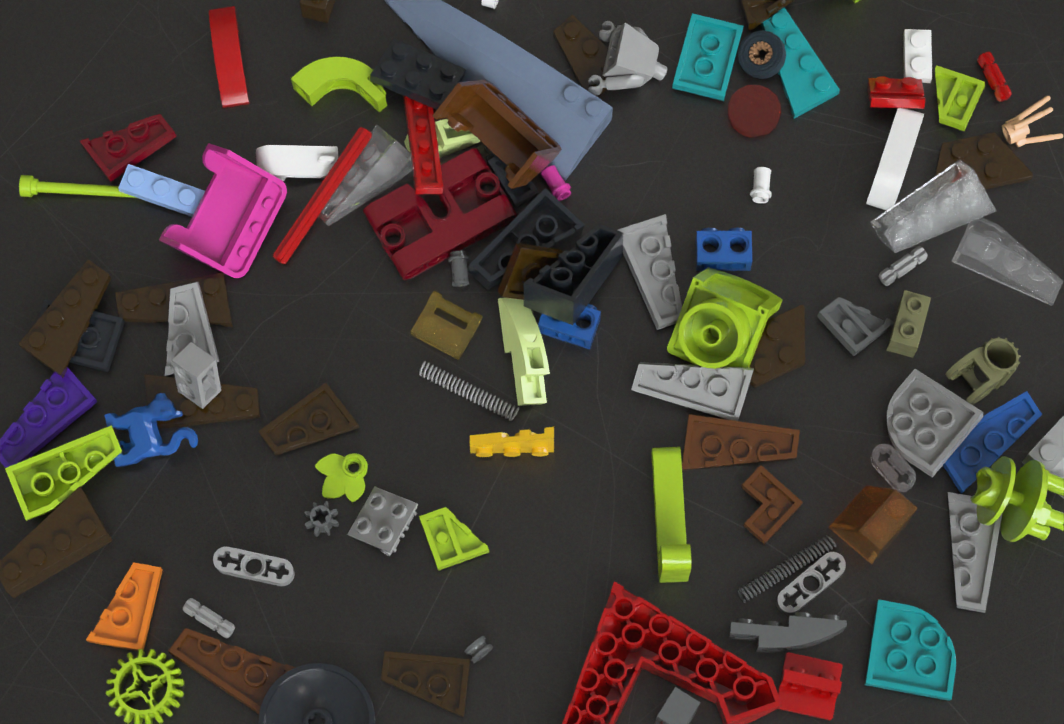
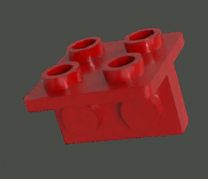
M790 652L786 653L778 691L782 707L778 709L829 721L832 720L836 698L840 694L842 685L840 681L842 664Z

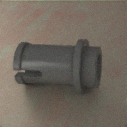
M453 251L450 253L448 262L451 263L452 286L462 287L469 285L467 268L469 256L466 255V251Z

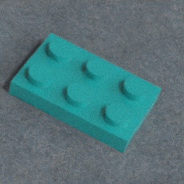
M692 13L672 88L724 101L743 26Z

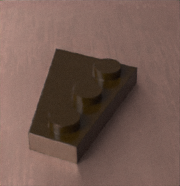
M324 383L258 432L273 453L279 455L357 429L359 424L327 383Z
M384 651L381 681L464 718L470 659Z

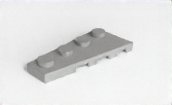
M640 362L631 390L721 418L738 421L754 368L724 366L711 369L699 365Z
M948 492L957 608L985 613L1002 514L991 525L981 524L977 519V504L972 503L970 500L972 496Z

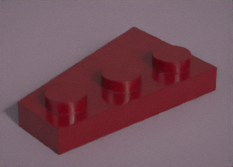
M157 114L130 123L128 128L116 132L110 130L104 132L102 137L93 140L86 138L81 140L80 143L111 182L125 172L128 164L135 166L177 136L161 114Z

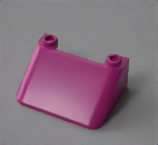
M208 143L203 153L202 161L204 166L212 171L214 175L187 228L178 224H171L164 229L159 241L228 276L241 278L248 272L286 197L287 188L282 180L234 152Z

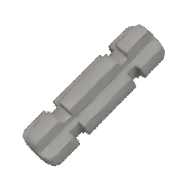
M918 246L910 254L907 253L891 264V267L881 271L878 277L885 286H889L896 278L899 279L915 268V265L925 261L928 255L923 247Z
M189 598L183 606V611L191 617L195 616L196 620L213 631L218 630V634L224 638H229L235 630L234 624L226 619L223 621L220 615L204 605L201 607V604L193 598Z

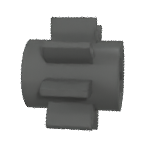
M325 501L324 505L319 506L313 502L314 508L311 512H304L305 516L310 518V521L306 522L305 526L307 529L314 527L316 537L319 536L320 532H326L330 536L332 526H339L338 521L333 519V517L338 515L337 509L330 511L328 501ZM322 514L326 522L321 524L317 516Z

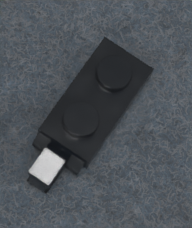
M484 145L489 154L485 157L487 165L492 173L498 177L501 187L515 208L538 196L539 192L532 180L525 186L511 189L508 186L510 181L506 178L505 167L507 165Z

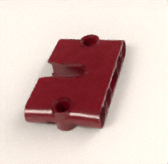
M478 148L470 149L441 165L443 194H439V197L448 213L445 217H436L426 201L419 194H415V190L408 183L375 200L363 209L364 215L382 243L383 250L389 255L403 280L410 279L450 257L451 252L462 251L508 226L518 216L501 188L498 177L492 173ZM490 184L494 186V190L485 192L481 187ZM392 235L400 237V240L394 244L386 241Z

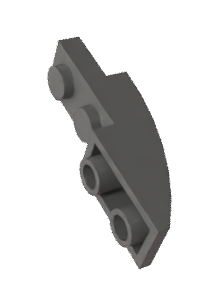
M795 612L794 616L788 617L786 627H784L781 622L765 621V625L753 624L751 619L740 618L736 619V622H731L728 638L757 641L756 652H788L811 647L833 638L844 631L847 620H840V617L837 615H823L822 618H812L810 613Z

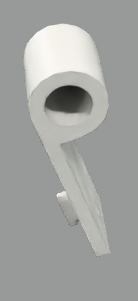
M265 145L256 149L257 166L282 181L286 177L325 178L338 159L337 146Z

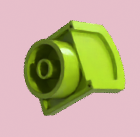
M708 267L692 279L667 346V351L676 357L705 368L714 369L724 366L749 368L767 320L779 310L783 299L743 278Z

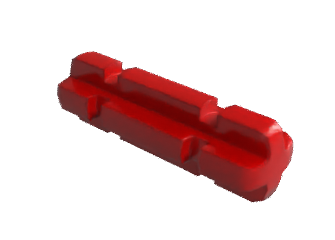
M989 51L982 53L977 61L980 67L984 68L983 73L991 89L996 91L994 94L997 100L1002 102L1009 99L1012 92L1009 86L1004 84L1006 80L997 63L993 62L995 59L992 53Z

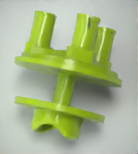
M1003 456L991 468L983 467L976 473L977 491L970 500L972 503L977 504V519L981 524L991 525L1002 514L1001 534L1005 540L1010 542H1016L1027 534L1045 540L1050 533V526L1064 532V513L1052 509L1051 505L1047 504L1045 500L1047 490L1064 496V478L1049 473L1042 462L1030 460L1016 474L1013 459Z

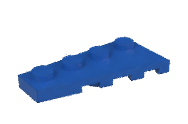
M1027 391L984 415L981 421L943 464V467L961 494L977 480L976 473L981 468H989L1041 417L1042 413Z

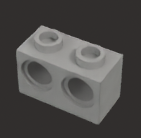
M192 342L175 354L172 364L178 392L203 409L221 392L216 359Z

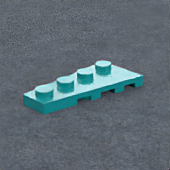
M785 7L761 23L763 31H769L777 35L785 46L786 59L778 75L781 77L784 86L783 90L786 98L789 100L794 119L839 94V87Z

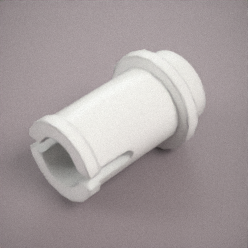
M757 167L754 169L753 190L750 191V196L756 203H767L772 196L769 190L771 175L769 168Z

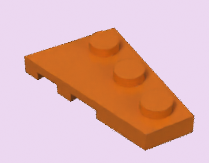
M133 562L117 588L115 596L107 609H104L93 632H90L86 641L133 651L144 650L163 569Z

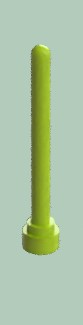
M21 175L19 183L21 197H32L33 195H38V192L136 198L119 192V186L40 182L39 179H35L30 175Z

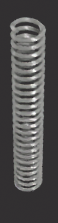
M426 360L423 361L419 370L420 376L423 375L424 378L431 379V382L435 381V384L439 383V386L442 385L443 388L446 387L447 390L450 389L455 394L458 393V395H462V397H466V399H470V401H474V403H478V405H482V407L490 411L493 410L494 413L497 412L498 415L501 414V417L505 416V419L509 418V421L513 420L517 415L519 407L513 414L515 405L509 412L512 406L511 403L504 412L508 404L507 401L500 410L504 402L503 399L498 407L497 404L500 398H497L493 405L496 395L493 396L488 405L492 393L489 394L484 403L488 391L485 392L481 400L484 390L480 392V388H478L473 396L477 388L474 386L469 395L473 385H469L468 382L464 385L465 380H462L457 389L461 378L457 380V376L453 378V374L450 375L445 384L449 372L445 375V370L442 371L440 368L437 371V366L433 370L434 365L430 366V363L426 364Z

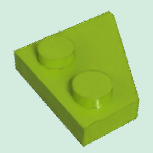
M936 65L935 78L939 123L965 131L983 92L985 81Z
M446 507L419 516L438 571L489 553L488 546L481 542Z

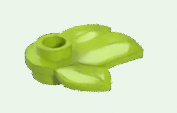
M352 453L343 457L338 454H330L322 458L315 465L319 472L327 476L322 488L324 498H338L346 494V497L351 502H355L363 495L365 491L364 477L368 471V464L362 455ZM352 464L359 465V469L356 472L349 471V467Z

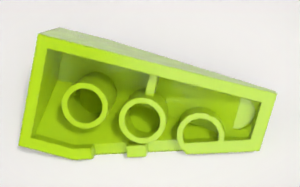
M111 425L5 468L26 521L54 510L75 490L121 454L122 450Z

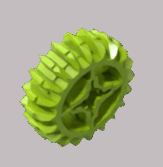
M139 649L138 658H135L129 652L127 653L129 662L125 663L122 659L117 661L121 666L119 671L111 668L110 672L116 678L107 679L106 683L114 688L107 690L106 695L115 698L110 700L108 704L111 708L118 706L115 714L118 717L125 714L124 722L127 724L133 718L134 724H142L143 719H145L146 724H153L152 718L154 717L161 724L164 722L161 714L165 712L169 717L173 715L172 711L168 709L171 705L179 708L180 703L174 698L184 696L183 691L176 689L184 685V680L175 678L180 676L182 672L179 668L172 669L175 661L173 659L166 661L167 655L161 652L156 658V651L150 649L146 657L144 650ZM141 667H157L164 671V674L160 676L157 674L146 676ZM132 673L134 676V682L132 686L127 688L126 692L123 693L125 681L128 678V676ZM141 678L148 685H151V687H148L150 689L148 692L150 698L141 690L139 691V689H143L141 687V684H143ZM167 682L166 694L158 704L157 692ZM143 699L150 709H133L126 702Z

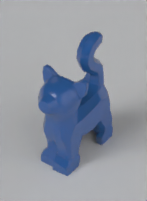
M165 393L156 394L154 400L148 406L135 407L121 416L116 413L105 414L107 427L112 425V428L128 429L131 441L130 443L118 441L122 453L114 459L116 467L137 464L147 457L170 455L177 451L181 440L184 438L188 439L192 448L197 446V434L188 427L179 428L173 433L168 444L163 443L157 421H168L183 415L182 411H176L173 402L167 398Z

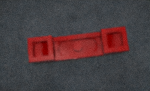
M235 6L209 10L212 46L222 107L227 108L249 104Z

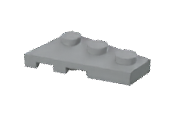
M199 282L171 288L165 376L174 374L172 359L180 349H184L190 342L214 357L216 362H220Z

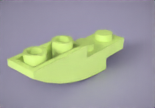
M499 298L498 304L504 351L512 355L518 406L547 403L543 375L550 374L543 339L531 309L524 307V300Z

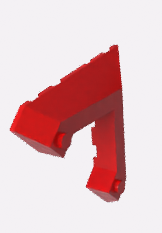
M614 581L562 724H616L642 669L715 703L723 724H747L782 707V703L772 677L749 666L741 658L718 647L710 639L674 617L661 612L656 606L641 597L635 596Z

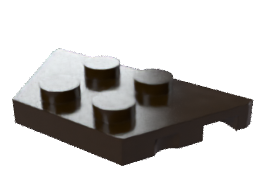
M995 132L942 143L930 200L934 201L1028 181L1032 179L1033 174Z
M803 304L767 320L749 367L754 368L750 380V385L756 388L805 364V308Z

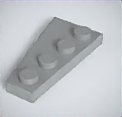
M666 214L618 229V231L624 233L623 254L657 330L676 324L682 309L679 287L676 284L675 264L672 261L670 249V235L667 232Z

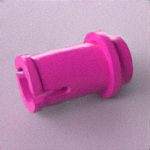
M555 165L549 166L541 172L542 178L546 181L554 197L562 201L570 196L571 186L565 183Z

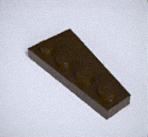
M223 273L115 292L118 316L123 318L125 322H168L170 289L199 282L209 323L233 327Z
M145 374L147 406L154 400L156 394L165 393L167 398L173 402L176 411L183 412L181 417L168 421H157L158 429L260 418L258 389L220 384L221 392L202 409L178 392L175 378Z

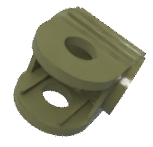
M991 338L982 347L976 348L955 363L945 375L952 381L961 375L974 390L966 398V401L973 405L989 395L993 389L997 390L1007 382L1020 364L1018 360L1021 355H1018V348L1014 347V342L1010 343L1007 341V338ZM989 359L996 361L1001 368L992 364ZM976 364L988 378L983 383L974 374Z

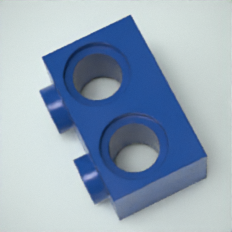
M704 228L701 231H697L695 238L696 271H704L708 267L720 271H750L752 266V231H745L743 228H731L728 231ZM710 244L715 246L717 250L715 252H707L703 249V246ZM738 244L744 250L742 252H734L730 246Z
M588 304L574 325L554 320L550 316L542 314L538 327L543 335L590 349L600 322L601 311H598L595 306ZM585 319L591 325L587 328H580L576 323L579 320Z

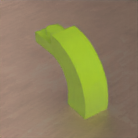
M346 57L323 58L308 64L291 78L293 89L311 106L325 94L335 89H350L357 92L379 113L387 106L385 90L382 86L370 81L373 69L358 60Z

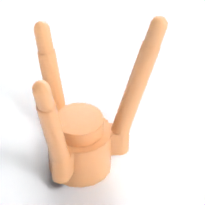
M1045 96L1016 117L1005 121V124L1002 125V132L1010 145L1016 143V146L1020 147L1029 143L1063 138L1062 133L1026 138V135L1030 133L1028 124L1051 113L1053 108L1049 107L1026 119L1023 118L1048 102L1050 96Z

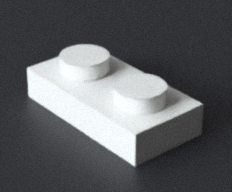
M904 30V78L913 77L922 79V83H931V30Z

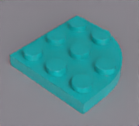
M878 599L864 685L950 701L952 699L956 672V655L950 636L946 634L932 615L922 609Z

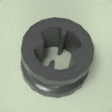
M485 636L475 640L464 651L466 655L472 656L471 661L473 663L481 660L493 648L491 644H486Z

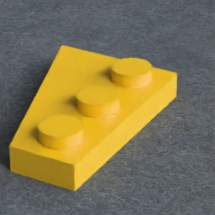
M554 427L544 428V433L542 434L531 432L530 429L520 430L519 433L512 437L503 432L470 435V452L476 453L478 457H490L493 453H504V456L507 457L520 456L521 453H532L533 456H547L548 452H554Z

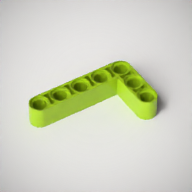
M680 447L652 448L659 583L688 582L691 572L690 544H686Z

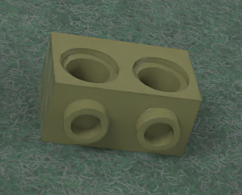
M904 290L898 305L886 351L911 358L914 357L919 346L931 297Z

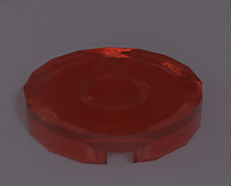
M747 85L738 89L732 95L728 104V117L732 127L740 134L748 137L769 134L777 126L781 116V104L776 94L769 88L760 85Z

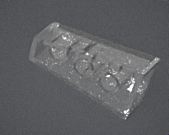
M958 160L872 220L871 224L881 241L894 253H897L994 213L996 209L974 169L963 161Z

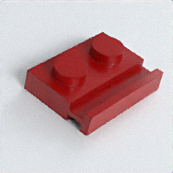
M885 76L868 78L867 89L870 107L924 109L925 97L922 79L913 77L895 79Z

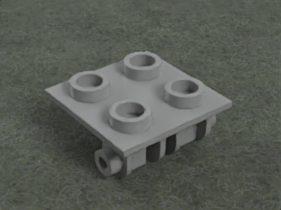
M374 486L347 535L377 547L385 555L391 556L392 552L395 553L397 551L396 547L400 542L399 538H404L405 536L403 531H408L410 522L417 515L415 511L418 504Z

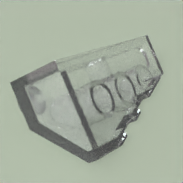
M378 125L371 131V140L318 216L328 226L394 185L404 175L412 171L410 152Z
M976 214L972 215L952 262L1053 306L1063 280L1001 226Z

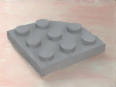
M914 369L890 400L887 410L888 434L894 448L904 459L933 477L981 421L983 411L917 369Z

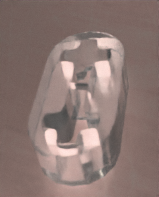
M880 444L876 446L870 458L873 467L896 491L907 492L916 481L914 469L891 445ZM879 452L890 455L888 461L892 467L886 461H878ZM895 469L899 474L904 475L906 473L909 476L907 479L908 484L904 481L901 483L897 482L899 476L894 471Z

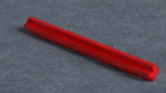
M363 127L358 128L273 253V258L281 264L288 262L371 140L372 133Z

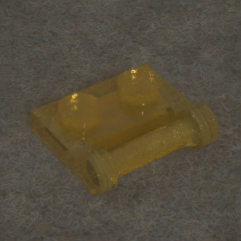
M433 291L410 332L414 337L459 360L480 325L483 316L476 312L472 314L442 298V294ZM439 308L468 323L466 329L464 330L435 315V309Z

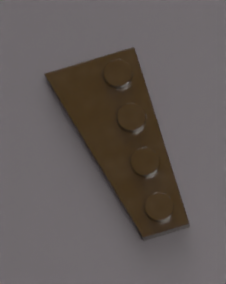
M87 260L19 342V346L64 378L71 357H74L78 349L77 345L83 332H86L93 311L97 309L111 280V276L93 262Z

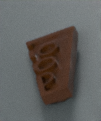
M689 414L682 470L796 459L800 430Z
M187 628L183 630L168 650L170 655L258 714L260 713L263 699L273 683L283 674L295 668L288 664L284 665L275 662L273 659L263 655L259 656L250 653L238 646L225 644L218 639Z

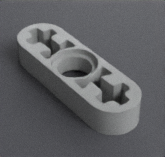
M221 547L213 556V563L216 569L226 575L277 586L290 584L295 576L292 564L283 558L232 547ZM227 554H230L232 560L240 562V556H244L240 564L241 571H237L238 565L228 563L227 567H223V563L219 561L220 558H225ZM252 559H258L262 563L261 570L256 574H251L246 570L247 563ZM267 562H271L269 566L275 570H280L281 566H285V570L289 572L288 575H283L282 579H278L276 573L268 571V577H264L267 572Z
M829 552L822 556L779 593L776 600L778 610L785 615H794L795 612H799L843 574L846 568L844 557L837 552ZM827 560L830 562L836 560L839 563L837 566L838 571L830 570L825 575V578L828 579L825 582L821 572L826 569L828 565ZM808 576L815 577L819 582V588L815 591L807 590L803 585L804 578ZM797 585L802 595L795 600L794 604L796 607L793 608L791 605L785 607L783 605L785 601L784 596L786 595L790 598L796 594L797 589L794 586Z

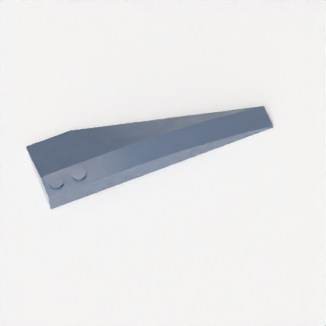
M384 0L401 20L411 27L413 33L430 48L434 56L466 69L465 76L461 82L486 80L492 83L553 138L562 150L546 168L555 165L565 181L611 122L612 106L523 48L442 0Z

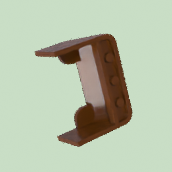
M486 80L459 82L433 114L436 120L447 118L448 125L457 132L461 130L465 132L470 131L507 165L505 167L506 178L510 181L508 186L511 189L527 185L562 150L553 138L496 86Z

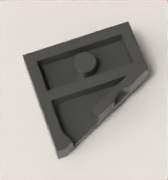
M841 297L835 299L817 315L822 323L853 356L885 333L894 324L892 320L886 318L884 321L870 314V310L854 306L850 301Z

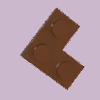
M762 465L741 486L761 505L743 526L764 545L803 503Z

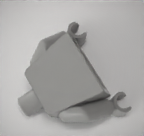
M605 21L602 24V30L599 31V39L603 42H610L602 75L606 77V80H602L598 75H592L589 78V85L596 84L598 86L589 87L588 91L598 96L602 93L603 88H607V90L637 88L644 85L652 77L659 81L665 77L667 66L657 62L659 47L649 39L642 28L633 27L626 23L618 25L616 28L611 21Z

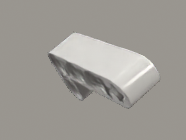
M907 108L897 109L866 204L889 212L893 211L924 117L923 113Z

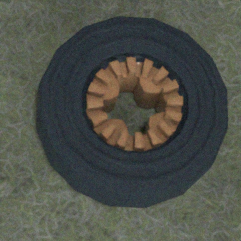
M763 30L753 32L745 37L740 44L738 51L739 64L753 78H770L777 74L784 66L786 59L785 46L781 39L772 32ZM762 49L765 52H769L765 55L764 61L756 58L760 55L759 51Z

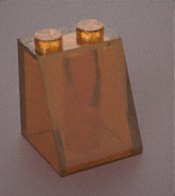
M865 486L829 528L868 562L873 564L908 525L918 508L896 489Z

